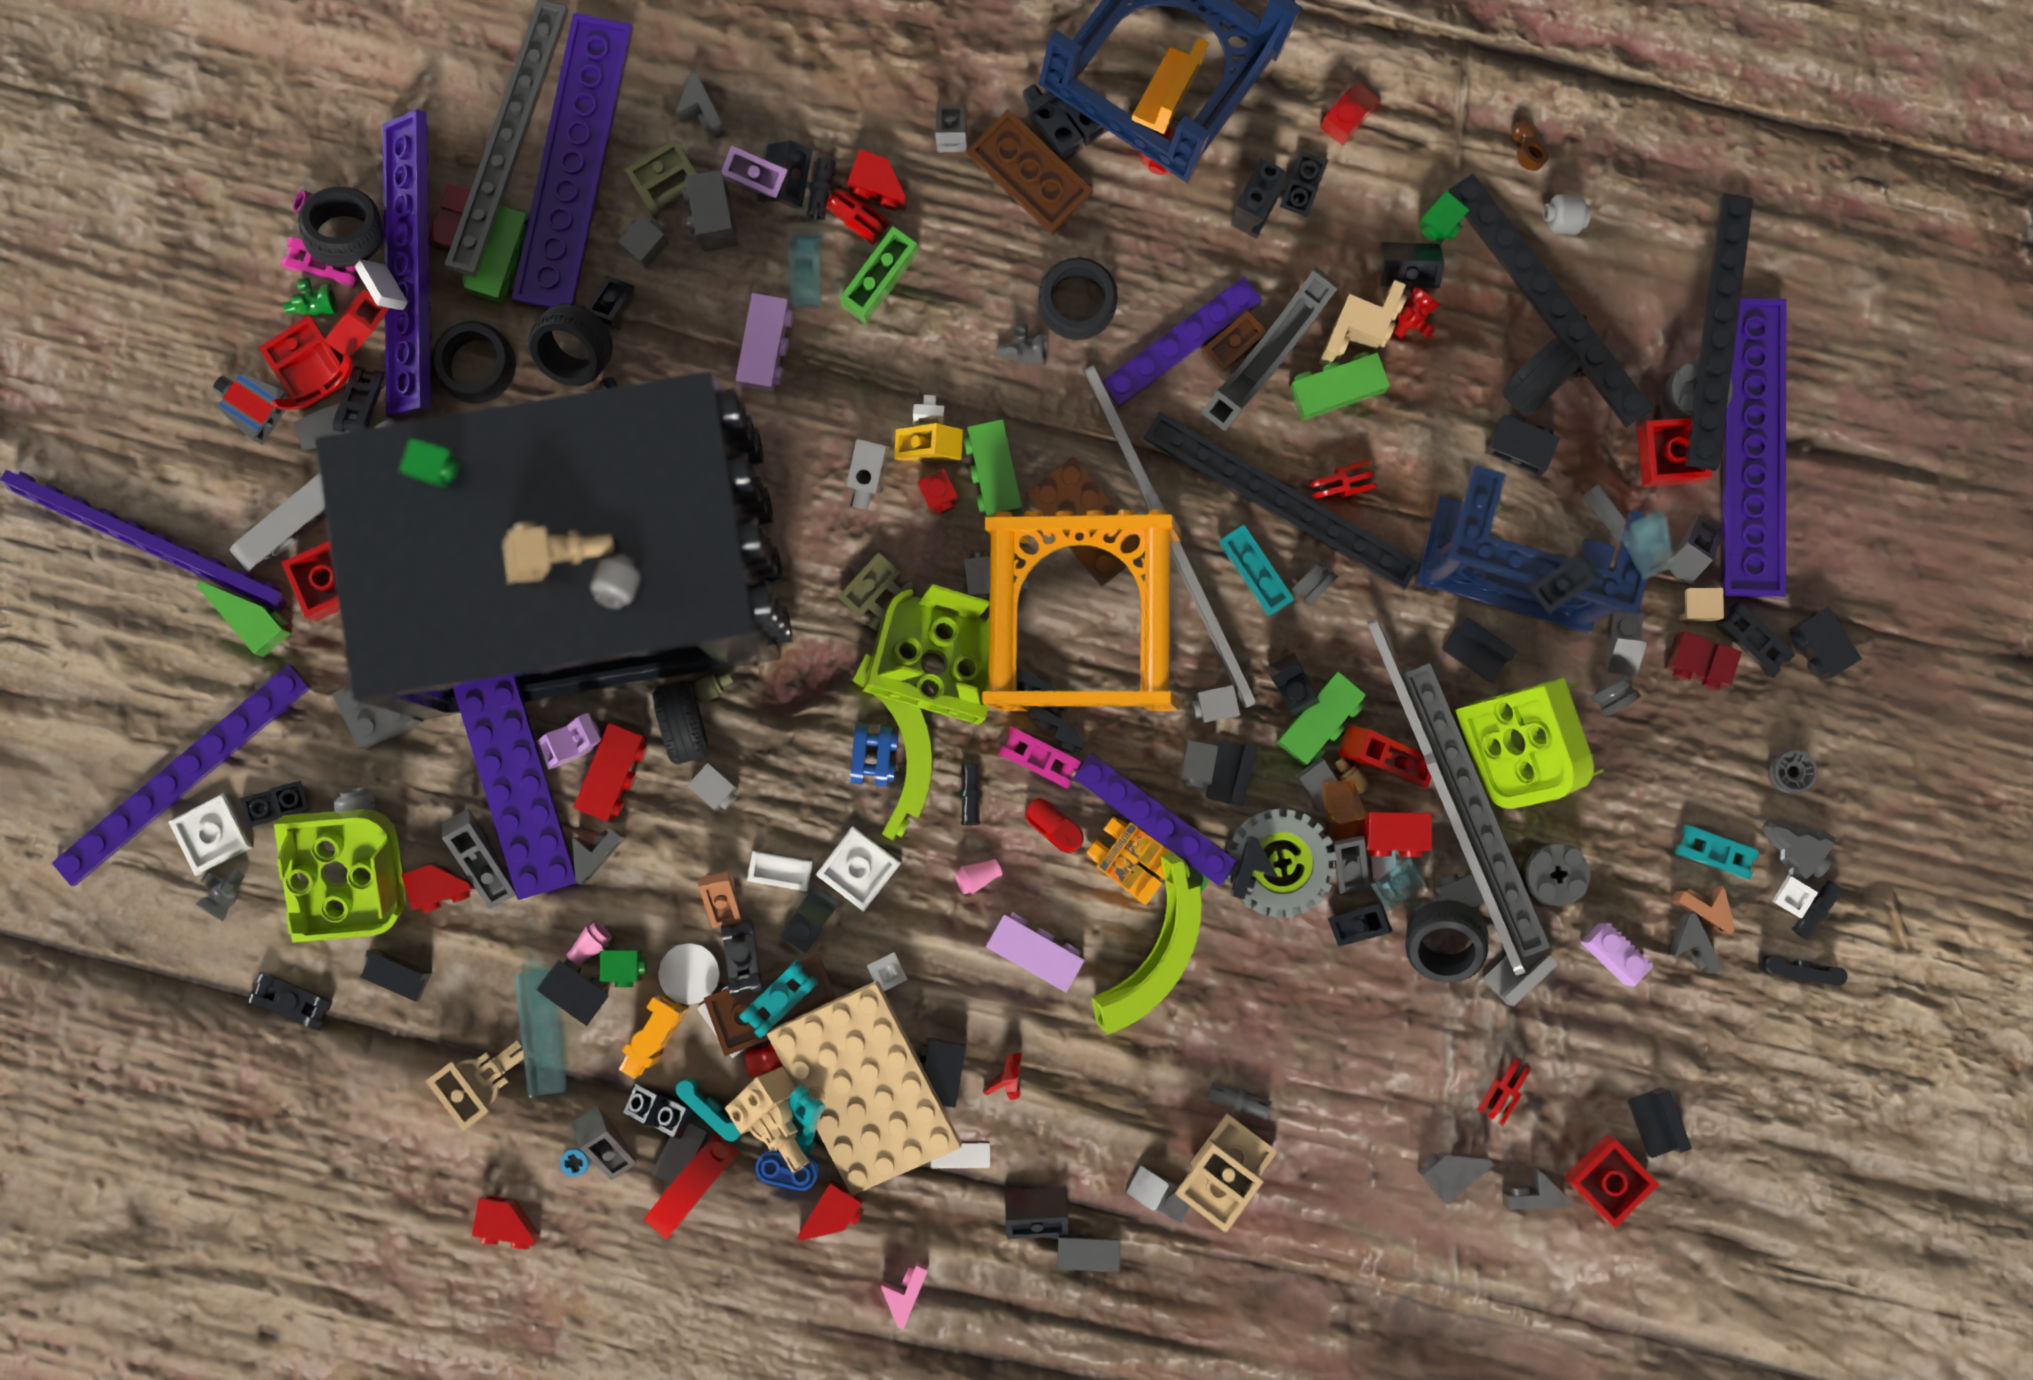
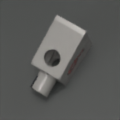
M856 439L846 486L854 488L850 506L868 510L872 493L880 494L892 447ZM864 471H869L871 474L870 482L867 484L861 480Z

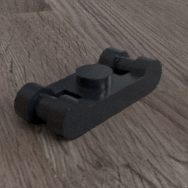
M355 366L353 368L333 420L334 431L345 432L346 430L355 431L369 428V421L381 389L386 385V371L375 370L374 372H369L364 367ZM350 414H355V415H357L356 420H355V419H349V415H350Z
M1736 602L1730 608L1731 613L1716 623L1717 629L1732 639L1760 665L1764 673L1775 678L1781 671L1780 667L1783 663H1789L1795 656V653L1744 605ZM1740 620L1747 625L1742 632L1735 626ZM1770 648L1775 652L1771 659L1766 655Z
M752 919L742 920V924L733 926L730 923L721 925L731 997L739 996L741 992L748 990L753 992L762 991V979ZM745 936V942H734L735 937ZM750 974V975H749V978H745V979H740V978H739V976H744V975Z
M1770 955L1761 957L1758 962L1759 969L1766 974L1837 986L1845 984L1848 979L1846 970L1841 967L1825 966L1818 970L1813 969L1814 963L1794 960V965H1790L1782 957Z
M259 972L256 982H258L254 992H250L247 999L249 1003L302 1023L308 1028L321 1031L324 1024L323 1016L326 1010H330L333 1003L332 1000L268 973ZM270 987L277 989L274 999L266 996ZM308 1003L314 1006L311 1015L305 1013Z

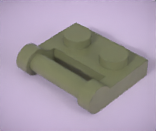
M676 139L625 168L627 175L653 217L661 213L660 209L683 196L682 188L687 187L686 180L655 199L651 197L650 192L684 172L687 176L697 174Z

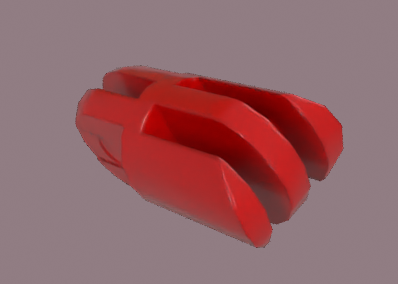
M843 190L834 191L832 196L827 199L828 209L842 220L846 227L872 246L876 243L877 238H880L884 233V229H887L891 224L888 219L863 201L859 202Z
M1370 459L1335 468L1334 475L1312 481L1310 488L1334 481L1337 486L1313 493L1312 495L1316 499L1339 493L1341 497H1347L1377 488V483L1374 482L1350 489L1349 483L1373 477V470L1347 477L1346 474L1347 471L1371 465Z
M1036 798L1029 804L1024 818L1029 825L1059 850L1065 853H1072L1082 846L1084 841L1082 830L1049 801L1043 798Z
M1514 1058L1501 1080L1494 1079L1476 1109L1483 1113L1498 1088L1502 1089L1487 1117L1493 1120L1510 1094L1513 1097L1498 1121L1502 1126L1505 1125L1520 1100L1522 1094L1518 1091L1531 1070L1529 1063L1526 1062L1511 1087L1508 1086L1522 1060L1521 1058Z

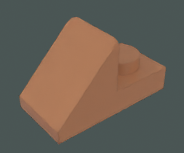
M728 872L699 877L698 887L712 928L721 927V925L728 923H741L742 916L734 877L729 876Z
M1715 886L1705 903L1703 902L1705 898L1691 889H1688L1687 892H1675L1670 902L1686 912H1696L1699 920L1722 934H1732L1735 927L1726 890L1723 886Z

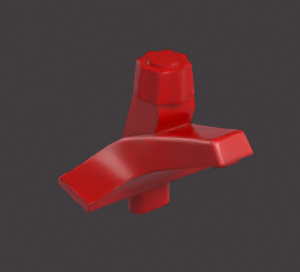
M1022 1052L1007 1055L1005 1068L984 1087V1094L989 1095L1006 1086L1005 1092L1009 1099L1015 1100L1021 1096L1018 1080Z

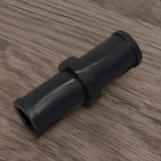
M826 157L817 158L814 181L809 186L811 197L806 213L807 217L813 219L816 208H818L816 220L819 221L825 220L827 199L833 193L831 183L836 166V161L829 158L825 170Z
M979 763L961 764L962 791H959V798H962L961 825H981L980 798H983V791H980L981 764Z
M1827 880L1803 918H1800L1791 930L1808 941L1821 921L1828 919L1830 916L1829 910L1840 895L1844 893V890L1834 882Z

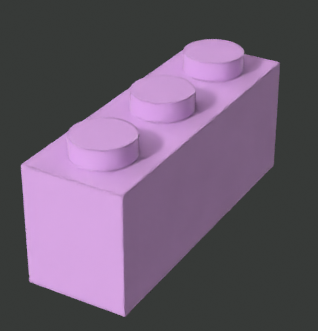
M752 293L735 380L739 387L774 393L776 385H781L783 368L779 367L781 356L787 355L789 339L785 338L786 328L792 327L794 319V309H790L788 299Z
M1014 912L1011 913L1010 917L1004 914L986 947L1067 993L1084 962V959L1079 957L1082 951L1068 943H1065L1063 947L1052 942L1055 936L1040 927L1037 932L1026 927L1028 920Z

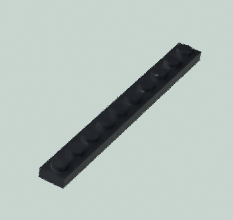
M1472 173L1451 187L1448 192L1469 209L1465 216L1466 220L1554 335L1564 340L1580 356L1581 370L1623 425L1627 428L1651 412L1653 406L1475 175Z
M1723 193L1720 198L1685 461L1686 466L1716 471L1720 465L1753 198Z
M1160 411L1143 438L1403 591L1420 565L1419 562Z

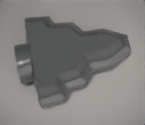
M1768 819L1762 826L1769 843L1779 850V861L1787 868V876H1792L1803 883L1811 875H1814L1816 878L1821 877L1832 865L1833 858L1828 853L1833 847L1836 838L1826 831L1819 830L1815 832L1808 827L1796 829L1786 821Z

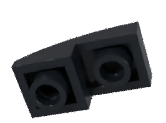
M1300 151L1280 208L1308 217L1328 160Z
M1017 668V689L1021 691H1035V689L1039 691H1057L1039 677ZM1068 706L1042 707V709L1058 715L1060 710L1067 712Z
M1033 706L1029 719L1035 720L1033 726L1047 731H1051L1052 727L1057 728L1054 740L1059 742L1058 747L1063 750L1075 753L1076 748L1083 749L1085 742L1071 726L1049 711Z
M301 780L240 798L248 828L277 821L285 815H296L309 810Z
M635 1084L623 1113L643 1124L653 1126L674 1138L681 1139L693 1110L659 1093Z

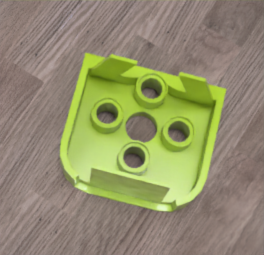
M934 584L929 586L921 598L912 597V589L899 593L889 603L881 618L863 691L980 725L986 719L989 708L982 704L983 691H988L989 618L985 620L979 616L990 605V601ZM936 628L944 629L948 634V639H941L936 633ZM899 648L909 649L912 653V659L903 658L900 655ZM936 653L941 656L945 663V670L941 675L927 674L923 670L921 658L924 654ZM958 665L966 666L970 671V676L961 675ZM921 685L931 686L934 696L925 695L922 692Z
M1565 677L1475 701L1455 710L1473 763L1487 796L1496 805L1502 808L1514 809L1557 800L1587 786L1593 776L1604 772L1603 769L1594 770L1592 754L1569 692L1579 686V682L1567 685ZM1522 736L1525 741V750L1523 752L1520 751L1523 743Z
M357 809L285 815L274 823L278 849L277 862L280 880L283 881L288 912L286 913V919L292 943L374 936L386 932L395 924L406 906V889L401 877L403 868L398 835L393 823L385 815L375 810ZM323 841L331 842L335 847V851L326 849ZM333 861L343 864L348 871L347 881L341 884L329 881L324 873L325 864ZM358 868L367 869L371 877H363L359 873ZM297 873L306 875L309 883L300 881ZM332 900L340 901L344 909L336 908Z

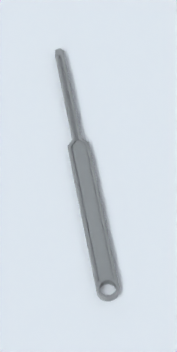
M1091 366L1084 369L1145 497L1149 510H1164L1095 367ZM1173 541L1170 554L1245 708H1248L1255 704L1253 694L1180 542Z
M1377 618L1368 622L1371 633L1421 748L1428 770L1516 976L1525 974L1527 970L1524 961L1519 955Z

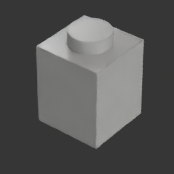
M1234 685L1198 692L1195 695L1196 700L1192 701L1195 719L1200 718L1202 724L1235 718L1240 715Z
M707 763L687 785L716 811H719L721 807L726 810L737 798L734 793L738 790V787L710 763Z

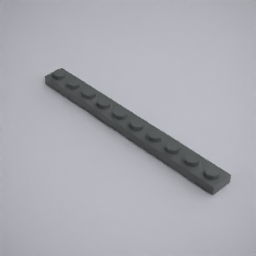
M537 0L445 262L447 270L477 277L568 15L567 6L545 0Z
M1432 663L1402 674L1520 957L1524 958L1550 948L1549 940Z

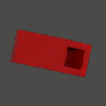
M859 149L847 181L849 191L860 200L869 201L870 198L879 201L880 205L888 210L897 211L898 208L905 211L907 207L906 196L889 160Z
M367 290L360 291L353 298L323 342L341 355L348 353L352 357L375 330L390 308L378 306Z
M427 865L401 875L412 910L422 909L423 913L442 908L440 902L452 899L453 903L466 900L471 897L469 892L476 890L470 880L439 865Z
M483 1195L478 1198L472 1236L479 1237L481 1243L497 1245L499 1241L510 1242V1247L526 1250L540 1241L539 1232L516 1199L492 1195Z

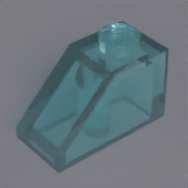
M792 235L788 252L791 306L820 307L823 270L822 236Z

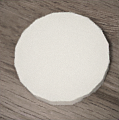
M688 943L678 945L667 952L660 963L658 976L660 986L669 998L677 1003L690 1005L704 1001V997L713 994L718 986L721 972L719 962L713 952L702 945Z

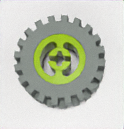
M1290 809L1265 811L1244 821V824L1232 834L1234 836L1226 847L1227 853L1239 861L1227 878V882L1231 886H1233L1247 836L1257 837L1263 849L1271 842L1277 840L1289 842L1297 849V854L1294 856L1289 850H1279L1281 858L1288 860V865L1283 866L1285 876L1291 875L1297 864L1301 866V871L1295 881L1285 886H1276L1270 883L1264 877V874L1253 871L1252 876L1256 877L1255 886L1251 895L1246 894L1245 899H1241L1243 901L1242 904L1255 910L1257 913L1272 917H1293L1294 915L1310 911L1309 908L1318 905L1323 900L1322 896L1325 893H1329L1332 887L1330 884L1331 878L1336 875V869L1333 868V860H1337L1336 852H1332L1330 844L1333 843L1330 836H1325L1322 830L1324 828L1319 823H1314L1310 820L1312 817L1296 813L1295 810ZM1272 851L1267 857L1277 877H1282L1281 869L1273 865V862L1278 860L1277 851Z

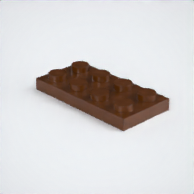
M1009 109L966 150V154L1051 235L1093 194V189Z
M1074 456L1026 493L1037 509L1043 512V516H1055L1057 511H1072L1074 516H1086V512L1092 510L1104 511L1105 515H1117L1118 511ZM1064 533L1069 538V533ZM1078 533L1076 535L1077 541H1082L1084 539L1083 533ZM1119 533L1113 537H1109L1106 534L1104 541L1106 543H1114ZM1136 534L1127 536L1121 544V551L1125 554L1134 552L1140 544V537ZM1088 545L1068 546L1101 588L1127 568L1125 563L1118 557L1104 549Z
M820 954L799 961L803 965L802 970L809 977L813 976L818 981L817 985L771 1029L836 1000ZM791 965L762 975V991L753 992L748 990L741 992L739 996L731 997L730 990L727 988L703 998L724 1057L769 1040L767 1033L760 1039L754 1033L755 1029L748 1021L744 1023L739 1018V1015ZM793 978L786 983L794 992L800 987ZM763 1006L757 1011V1014L764 1021L771 1015Z

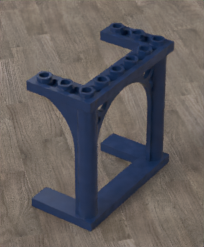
M1102 0L1072 40L1057 30L1051 35L1048 41L1039 85L1188 183L1195 173L1201 156L1272 59L1277 61L1282 54L1302 7L1295 0H1269L1263 18L1260 20L1255 13L1245 10L1233 0ZM1151 6L1177 7L1199 17L1217 36L1224 55V73L1219 86L1194 120L1187 116L1182 118L1177 126L1172 142L1151 128L1133 121L1130 114L1077 80L1116 26L1131 13ZM1238 36L1248 44L1244 47H1233L1229 44L1228 39ZM1232 55L1239 57L1238 63L1232 60Z
M1474 465L1463 502L1443 496L1438 498L1414 584L1586 634L1592 633L1595 621L1619 610L1632 614L1639 613L1664 519L1633 510L1629 512L1613 572L1609 571L1616 546L1588 538L1584 539L1580 551H1584L1603 577L1548 614L1529 587L1569 559L1489 536L1506 474Z

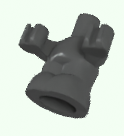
M1016 323L1014 327V333L1017 335L1016 341L997 345V356H1009L1011 360L1022 364L1032 362L1037 365H1046L1048 360L1049 347L1047 335L1041 334L1035 338H1028V324Z
M235 869L228 880L219 881L215 875L206 871L200 882L209 886L211 892L207 897L201 898L195 905L218 920L223 921L227 916L230 906L236 902L239 884L246 875Z

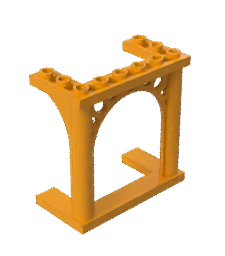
M1092 510L1087 511L1086 516H1074L1072 511H1057L1055 516H1043V512L1028 511L1025 512V517H1012L1013 513L995 512L994 517H985V530L991 534L988 691H983L982 704L997 711H1028V706H1143L1148 711H1179L1180 699L1169 691L1170 551L1173 541H1181V529L1173 515H1167V510H1149L1148 515H1136L1134 510H1119L1117 515H1105L1104 511ZM1064 533H1069V538ZM1078 533L1084 534V539L1082 541L1076 540V535ZM1119 533L1114 543H1106L1104 541L1106 534L1109 537H1113ZM1040 534H1044L1045 536L1052 538V534H1054L1056 536V540L1052 544H1045L1044 539ZM1129 535H1138L1140 537L1138 548L1132 553H1123L1121 551L1123 540ZM1031 536L1036 539L1039 545V550L1034 555L1025 553L1020 546V543H1031ZM1088 545L1112 553L1130 569L1137 582L1141 597L1140 691H1017L1018 599L1026 576L1042 558L1064 547ZM1145 552V559L1141 558L1143 568L1136 567L1134 560L1141 557ZM1015 554L1026 561L1023 568L1016 569L1019 560H1015ZM1143 575H1145V582L1143 581V579H1142V577H1141V576H1143Z

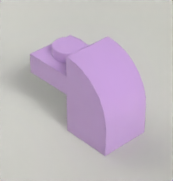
M589 713L575 718L567 726L546 733L536 743L549 770L599 747L601 739L597 724L591 720Z

